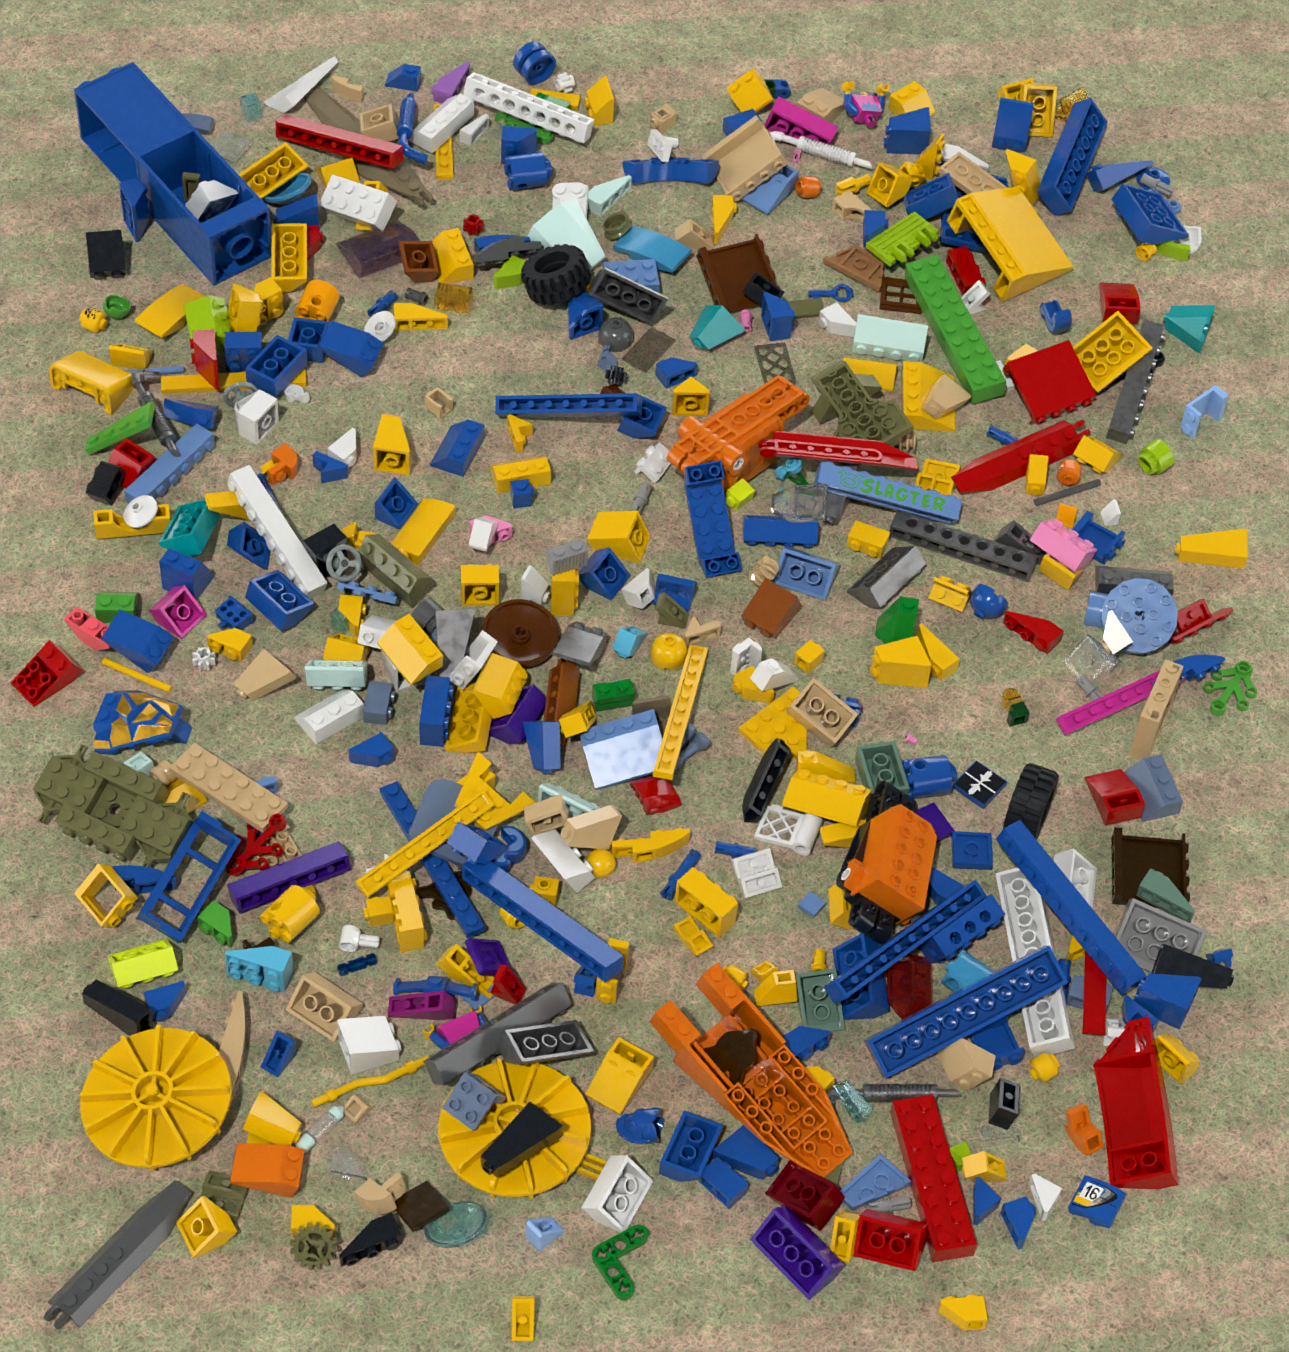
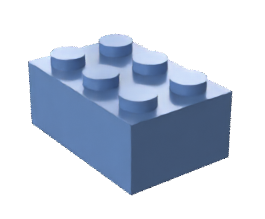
M655 259L603 262V268L606 267L659 293L660 284Z

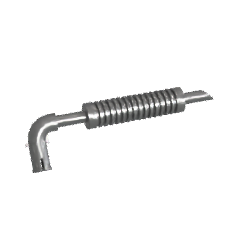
M143 369V371L134 373L131 382L139 393L138 402L142 407L150 401L155 405L151 426L162 446H168L171 454L179 457L180 453L174 444L176 436L153 394L146 392L143 387V382L159 383L161 380L160 372Z
M863 1084L862 1089L834 1087L826 1091L832 1107L835 1105V1100H841L842 1097H862L863 1103H870V1100L872 1103H874V1100L876 1103L878 1101L886 1103L887 1100L890 1103L891 1100L931 1094L934 1095L935 1102H937V1097H961L960 1092L956 1089H937L936 1084H929V1086L928 1084H925V1086L924 1084H921V1086L920 1084H904V1086L903 1084H900V1086L899 1084H896V1086L895 1084H892V1086L891 1084H879V1086L878 1084H875V1086L874 1084H871V1086L870 1084Z

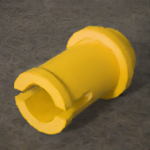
M824 949L814 950L811 970H827L825 965L826 951Z

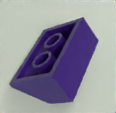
M535 685L523 687L513 712L496 719L492 718L489 736L507 744L522 743L526 739L523 721H536L538 716L545 710L546 697Z

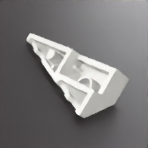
M335 56L270 97L264 103L282 113L287 112L338 63V60Z

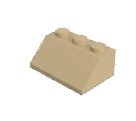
M815 678L810 680L785 711L830 748L839 740L858 715V713Z
M316 972L302 975L285 1010L331 1041L336 1042L338 1039L337 1020L356 1018L363 1004Z

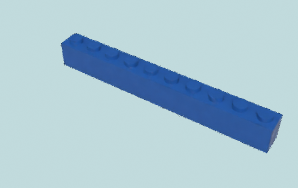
M1021 820L1005 827L996 837L997 842L1122 996L1136 988L1141 979L1144 980L1147 975Z
M469 861L463 864L462 880L599 979L607 982L623 971L624 956L619 951L613 949L605 941L599 939L589 930L564 914L560 909H557L546 899H543L532 889L522 884L518 879L512 877L504 869H501L492 861L486 865L481 863L474 865Z
M976 879L965 884L826 984L824 989L834 1004L845 1000L987 895Z

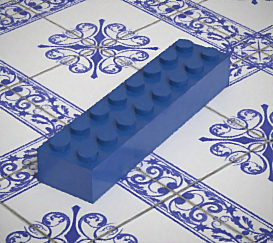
M1092 98L1074 103L1037 190L1039 196L1055 216L1072 210L1108 123Z

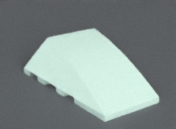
M577 200L562 202L556 205L532 226L527 236L531 241H541V248L536 249V252L558 244L574 245L580 248L585 254L590 271L606 258Z

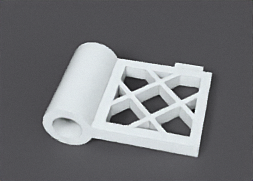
M772 804L766 807L754 839L791 848L796 853L806 856L810 854L823 819L809 813L804 815L784 810L783 806ZM769 813L778 815L779 818L770 822L768 816ZM791 818L798 820L796 824L788 826L786 820ZM783 823L785 828L776 832L773 826ZM768 828L773 832L768 836L761 834L762 830ZM788 832L791 836L789 841L782 840L779 837Z

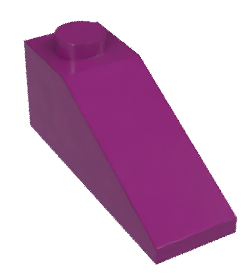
M444 990L389 997L388 1017L426 1020L454 1018L455 998Z

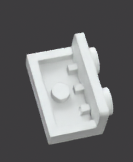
M660 442L655 446L650 445L645 451L646 456L640 458L636 463L638 467L634 473L638 474L642 471L650 480L656 483L671 464L667 461L669 450Z
M747 638L741 644L735 645L732 650L730 672L734 675L752 665L757 668L762 657L761 646L750 638Z

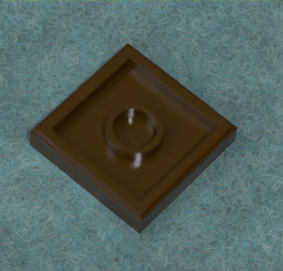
M428 1181L404 1193L395 1201L397 1207L395 1211L412 1232L450 1211L447 1203Z

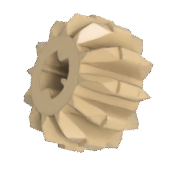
M763 556L751 568L749 580L758 587H760L765 578L773 581L779 571V564L773 558Z

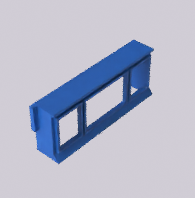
M201 811L137 915L136 920L143 921L176 941V943L181 942L241 839L222 828L220 821ZM199 830L227 846L217 864L189 848ZM185 854L213 870L190 910L162 894ZM158 900L186 916L178 930L150 914Z

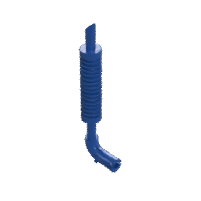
M409 93L401 102L397 136L400 138L398 144L403 145V154L408 157V160L412 159L425 165L428 155L411 148L407 141L412 136L416 101L413 99L414 94Z

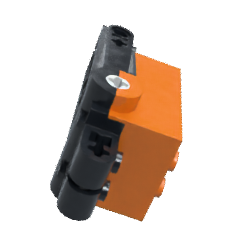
M885 780L881 781L876 786L874 793L871 794L866 822L858 827L836 879L837 887L845 891L844 899L851 904L848 924L861 933L866 934L867 937L880 945L890 939L894 925L904 926L912 919L914 914L924 910L937 835L931 823L915 814L916 801Z

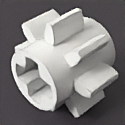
M567 72L557 75L558 79L554 81L557 91H562V93L573 91L572 87L575 86L573 76L567 75Z
M199 647L196 653H192L193 666H198L199 671L210 670L211 665H216L215 652H210L209 647Z

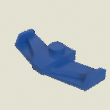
M428 976L426 980L401 982L400 978H396L393 985V994L398 995L399 992L424 991L426 993L444 990L447 993L470 997L474 1001L479 988L477 983H474L473 986L451 982L448 980V977Z

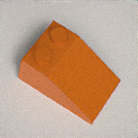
M237 1143L230 1184L292 1198L299 1188L305 1149L285 1144Z

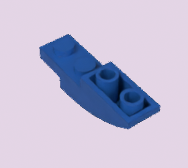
M1194 655L1173 662L1184 666L1179 682L1185 678L1188 681L1196 678L1198 681L1204 678L1207 672L1211 671V673L1219 670L1221 668L1220 664L1225 661V658L1217 655Z

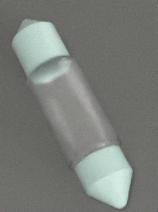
M333 1106L328 1112L326 1111L305 1131V1134L299 1138L295 1147L305 1149L304 1153L310 1150L343 1118L344 1106Z

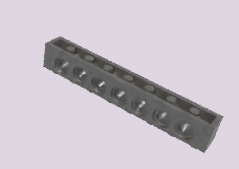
M897 510L890 525L889 532L892 538L1028 583L1036 567L1038 555L915 516L908 512Z

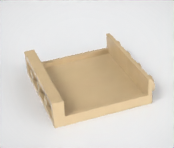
M756 115L702 155L703 159L719 161L716 178L726 193L725 195H733V202L739 201L788 164L767 128Z

